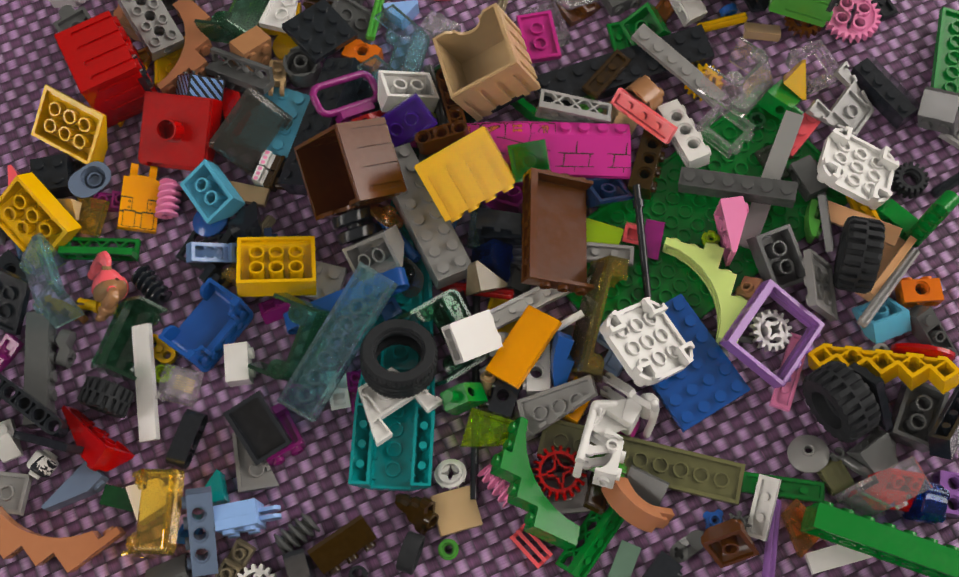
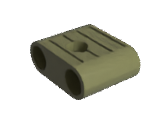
M830 459L826 467L817 472L821 481L825 482V487L831 496H835L855 485L842 460L835 462Z

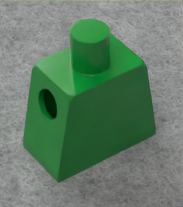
M782 79L771 87L757 104L779 120L783 119L786 110L801 115L804 114L797 107L802 99L789 89Z
M463 382L440 393L444 410L456 416L488 402L483 384L479 382Z

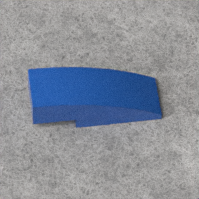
M560 331L555 333L550 354V373L553 387L567 383L575 362L572 356L569 355L574 339L571 335Z

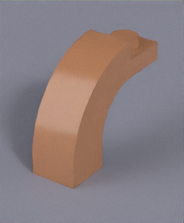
M620 477L619 481L615 480L613 489L601 488L610 506L624 520L643 531L652 533L655 528L663 529L675 516L672 509L654 506L643 500L634 491L628 478Z

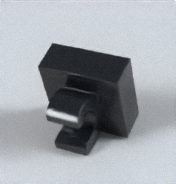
M212 263L199 276L203 283L209 277L220 285H223L225 280L221 279L223 273Z

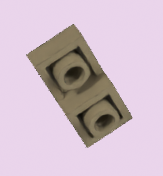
M241 538L236 539L228 557L223 559L218 569V574H215L214 577H238L237 574L243 573L244 567L248 565L257 548Z

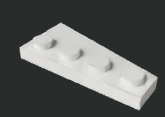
M270 0L258 22L259 26L286 33L282 29V24L296 16L298 0Z

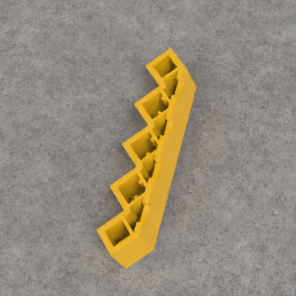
M823 343L807 354L808 366L813 371L829 361L843 362L847 367L856 362L860 366L866 367L875 376L881 377L885 384L898 376L911 391L928 380L942 394L959 385V368L945 356L935 358L926 357L924 354L906 352V354L893 353L891 350H863L862 347L847 345L845 347H837L829 343Z

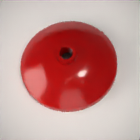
M896 343L892 344L890 349L893 353L899 354L909 352L924 354L926 357L938 358V356H945L951 361H954L956 358V353L949 349L927 344Z

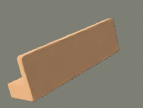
M910 235L906 241L899 237L895 247L884 244L880 268L872 290L866 294H856L870 302L917 239Z

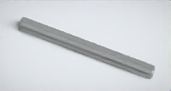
M912 247L859 317L857 324L862 328H866L918 257L920 254L918 249Z

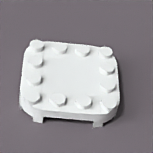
M835 127L824 142L817 165V180L868 206L870 209L876 210L893 194L890 190L895 170L899 167V161H895L894 157L889 153L892 149L888 146L881 150L851 134L852 127Z
M645 297L639 303L622 310H614L599 328L606 343L627 374L639 387L654 385L684 370L694 360L693 349L695 346L693 342L689 341L686 343L666 315L665 311L668 307L663 302L660 305L650 300V297Z

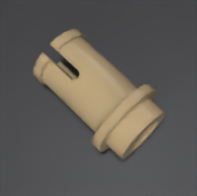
M484 371L480 375V380L486 396H490L491 387L496 377Z

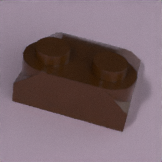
M729 519L711 526L701 536L702 545L720 568L759 555L757 547L745 531L744 523L738 519Z

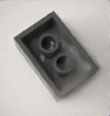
M790 224L746 240L763 281L771 279L782 289L804 281L806 274L802 265L803 256Z
M902 382L892 411L893 428L886 432L895 442L922 453L929 451L928 435L947 404L950 392L942 394L935 386L923 383L911 391Z

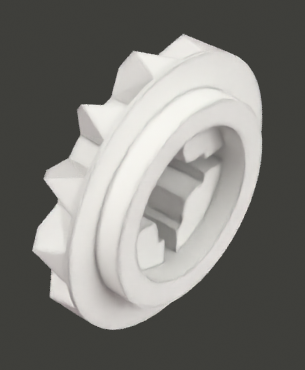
M456 459L442 461L434 472L436 483L442 489L445 487L450 490L453 487L459 488L460 484L465 482L467 475L465 465ZM452 469L455 475L449 480L448 475Z

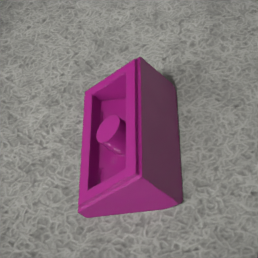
M277 296L258 304L260 314L266 325L283 319L285 312L300 306L296 296Z

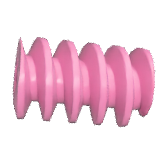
M163 178L159 181L160 185L158 187L159 192L157 194L158 199L154 216L164 220L177 218L179 214L175 211L180 210L178 204L181 203V200L178 198L182 196V193L179 191L183 189L177 181Z
M489 464L477 476H484L482 479L483 484L489 482L487 489H494L492 492L493 496L500 495L497 501L499 503L504 502L502 507L505 508L510 504L507 502L509 495L507 490L511 483L490 474L492 465Z

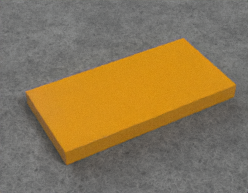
M528 305L502 343L503 347L498 349L485 370L514 388L519 389L561 326V321Z

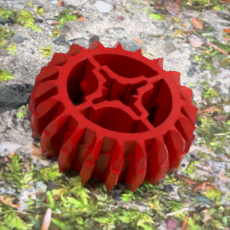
M554 445L551 446L550 453L546 448L543 449L545 456L538 453L537 458L540 461H533V465L538 468H531L533 474H537L534 477L536 481H539L537 483L539 487H542L543 494L548 492V500L551 498V495H555V502H558L559 495H562L563 501L567 500L566 494L574 498L575 495L572 490L580 493L581 489L577 485H585V482L580 478L584 479L587 477V474L582 472L580 478H575L574 482L565 488L564 479L573 474L577 452H573L572 455L569 454L570 447H567L566 452L562 451V445H559L558 451H555ZM558 458L566 459L573 467L563 466ZM552 459L553 468L546 471V473H541L544 464ZM556 466L558 469H561L560 472H564L561 476V482L560 478L554 475ZM544 480L555 481L559 489L550 487Z

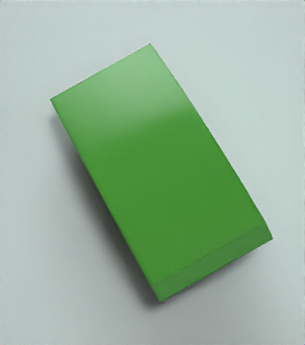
M811 199L807 205L804 217V232L806 241L809 244L815 238L818 239L822 228L819 227L821 220L817 219L820 211L817 208L818 201Z

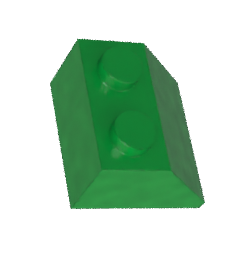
M646 2L619 23L632 46L637 44L631 40V37L643 23L659 37L671 34L656 7L649 2Z

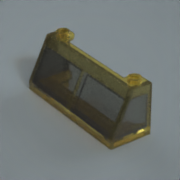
M609 255L591 261L587 283L594 284V289L582 296L579 310H582L585 317L576 321L572 336L574 343L569 354L575 362L570 376L581 378L591 374L595 382H603L605 374L603 372L604 359L599 354L594 353L609 287L615 288L620 280L627 281L629 259Z

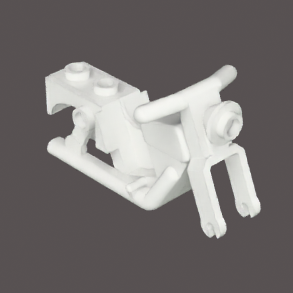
M607 372L606 376H603V382L622 392L627 398L612 390L609 386H603L604 390L600 389L601 396L609 400H594L590 405L572 475L575 478H580L583 469L589 470L592 467H596L592 484L613 489L615 480H620L622 469L618 468L619 463L624 464L626 451H622L624 445L623 437L617 433L621 431L626 435H630L639 421V417L648 420L642 435L644 438H649L656 424L660 407L659 399L653 393H644L639 396L632 386L614 376L613 373ZM606 454L602 457L589 458L593 455Z

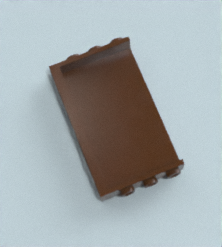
M532 167L523 175L521 283L539 286L541 289H557L558 292H574L579 296L586 295L594 289V284L587 283L586 190L593 185V181L587 180L584 177H573L566 173L560 174L548 169L541 170Z

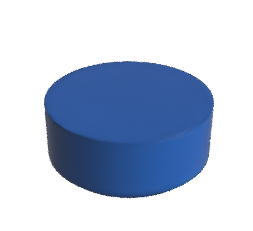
M730 3L723 6L719 13L721 17L736 14L738 9L735 3Z

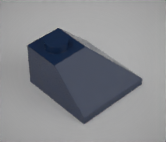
M587 179L593 181V185L586 190V207L588 209L628 201L634 198L621 179Z

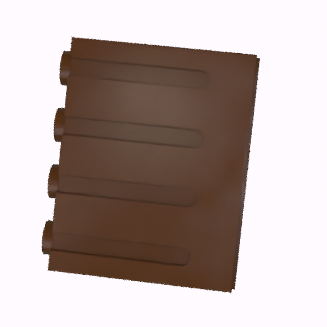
M385 117L336 123L294 147L316 221L340 216L356 209L373 207L378 203L407 192Z

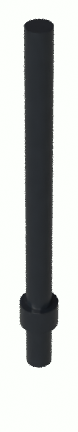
M640 184L633 185L634 200H632L636 214L644 298H652L643 216L644 199L641 197Z

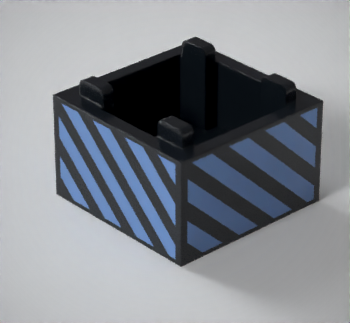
M190 71L189 74L183 72L181 75H177L176 94L223 101L225 80L220 79L221 76L218 75L213 78L211 76L196 75L195 71Z

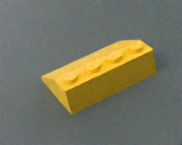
M45 84L31 135L86 165L95 161L104 162L108 149L106 115Z
M32 172L17 175L0 196V227L37 268L41 267L56 254L59 246H65L82 228Z
M315 236L237 237V296L316 295Z

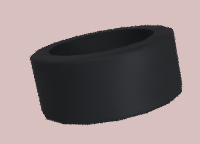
M412 531L407 533L398 555L396 570L410 575L414 573L424 547L425 536Z

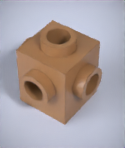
M744 276L740 286L736 289L735 295L742 296L745 300L749 301L760 283L763 282V279Z

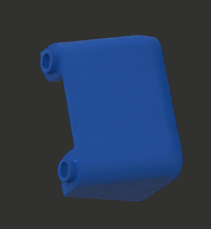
M210 277L200 287V295L203 300L180 327L177 328L174 325H170L164 328L158 336L159 339L202 372H208L224 355L223 345L234 343L250 324L254 316L253 311L241 298Z

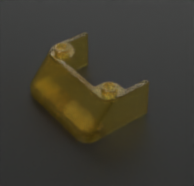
M140 469L132 473V477H135V485L141 490L136 532L128 536L126 541V549L128 550L122 551L121 556L154 559L173 555L177 544L185 473L183 470Z

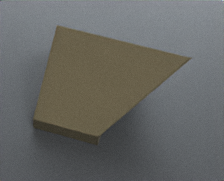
M478 260L470 263L468 266L466 296L499 290L508 284Z

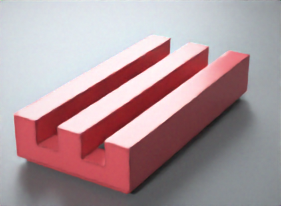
M524 523L509 538L532 564L539 569L553 553L539 538L527 533L547 555L544 557L522 533L524 531ZM519 536L529 546V548L540 558L541 561L539 563L522 546V544L516 539V537Z

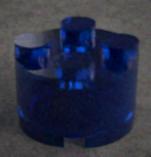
M924 480L909 512L903 511L904 514L902 516L907 520L930 525L937 524L938 522L943 523L946 520V510L950 498L949 490L944 489L939 483Z

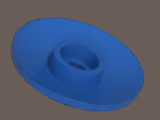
M197 211L193 217L192 225L198 235L212 237L219 234L226 227L228 218L207 224Z

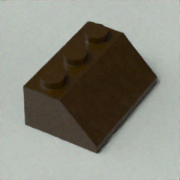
M360 514L307 550V552L321 572L326 576L330 575L332 577L342 570L341 566L347 562L351 564L359 559L358 555L363 551L369 552L374 549L379 539L367 520Z

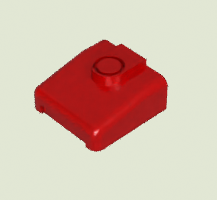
M145 91L138 152L139 163L147 166L193 171L204 159L213 162L221 125L223 101L213 98Z

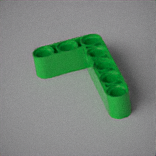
M951 190L944 191L919 220L890 198L883 205L879 206L876 211L882 221L903 228L899 236L905 241L910 235L916 238L917 241L912 247L917 248L959 204V196Z

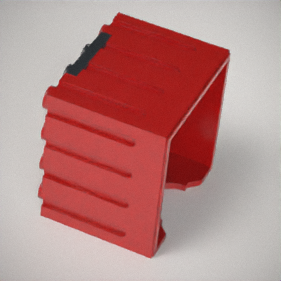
M108 10L54 34L80 93L93 109L106 115L108 128L143 112L145 91L157 92L145 70L146 67L140 59L136 47L123 26H121L117 16L113 17Z

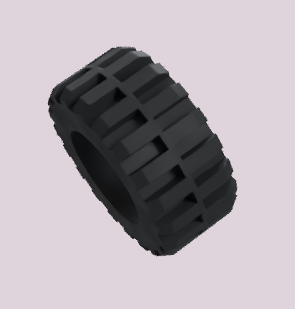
M851 216L845 221L837 247L833 273V284L837 289L862 294L869 293L872 290L884 249L885 225L880 220Z
M829 361L805 376L802 383V393L806 398L805 401L809 405L811 413L817 418L816 420L819 424H822L827 432L831 433V436L838 438L841 442L850 443L858 440L878 426L881 416L879 405L875 401L874 394L869 390L870 387L867 383H864L859 374L854 372V369L847 367L843 362Z

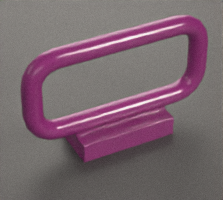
M360 70L317 83L312 86L309 95L319 115L326 118L337 116L335 118L336 123L350 122L351 119L372 113L375 109L374 103L378 101V84L371 73ZM358 78L367 79L373 90L372 97L332 110H325L317 97V92Z

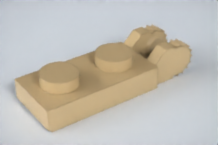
M271 59L269 66L272 67L274 87H280L279 94L284 96L287 74L283 66V60ZM273 87L268 91L269 96L274 94Z

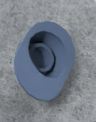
M90 162L69 178L68 188L76 197H91L108 185L111 180V170L103 162Z

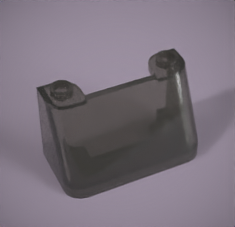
M249 87L209 142V147L217 155L252 177L257 165H259V159L279 130L284 131L291 127L293 117L259 91Z

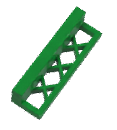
M73 237L65 246L58 247V254L65 260H94L99 252L107 251L111 255L112 261L138 262L141 240L130 238ZM80 243L81 246H71V244ZM92 243H98V245H99L100 247H89V246H90ZM110 244H116L118 247L107 246H109ZM129 244H135L134 248H126Z
M608 502L607 505L609 507L606 512L600 515L591 510L582 523L577 544L585 538L583 546L579 548L575 546L564 550L555 563L572 577H586L624 522V519ZM597 522L596 527L589 531L591 523ZM573 556L570 565H564L567 558Z

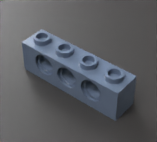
M211 486L185 489V496L181 497L182 510L187 509V517H183L184 530L189 532V537H185L186 550H190L191 557L187 558V569L192 570V577L218 574ZM195 508H202L204 510L200 515L192 513ZM202 528L205 530V533L196 535L194 531ZM199 549L207 550V552L204 555H198L196 553V551Z

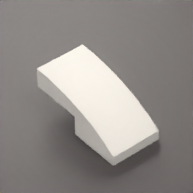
M346 368L326 372L331 411L351 407Z

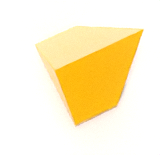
M801 60L783 76V83L802 100H807L806 60Z

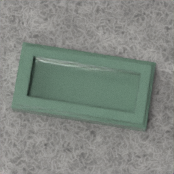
M621 540L607 577H631L641 548Z

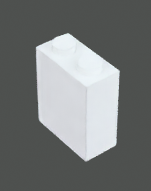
M489 309L441 327L455 365L503 347L501 336L496 329L494 317Z

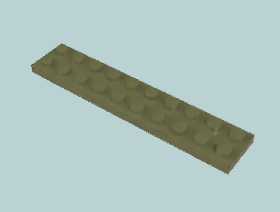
M558 420L542 431L537 454L545 456L543 449L546 448L550 453L551 446L554 445L555 451H558L559 445H562V451L566 452L567 447H570L569 454L572 455L573 452L578 451L585 426ZM618 434L623 437L624 441L622 451H626L624 466L628 467L626 474L621 473L625 475V478L631 465L670 483L668 489L736 506L739 505L746 464ZM558 458L561 463L572 465L566 459Z

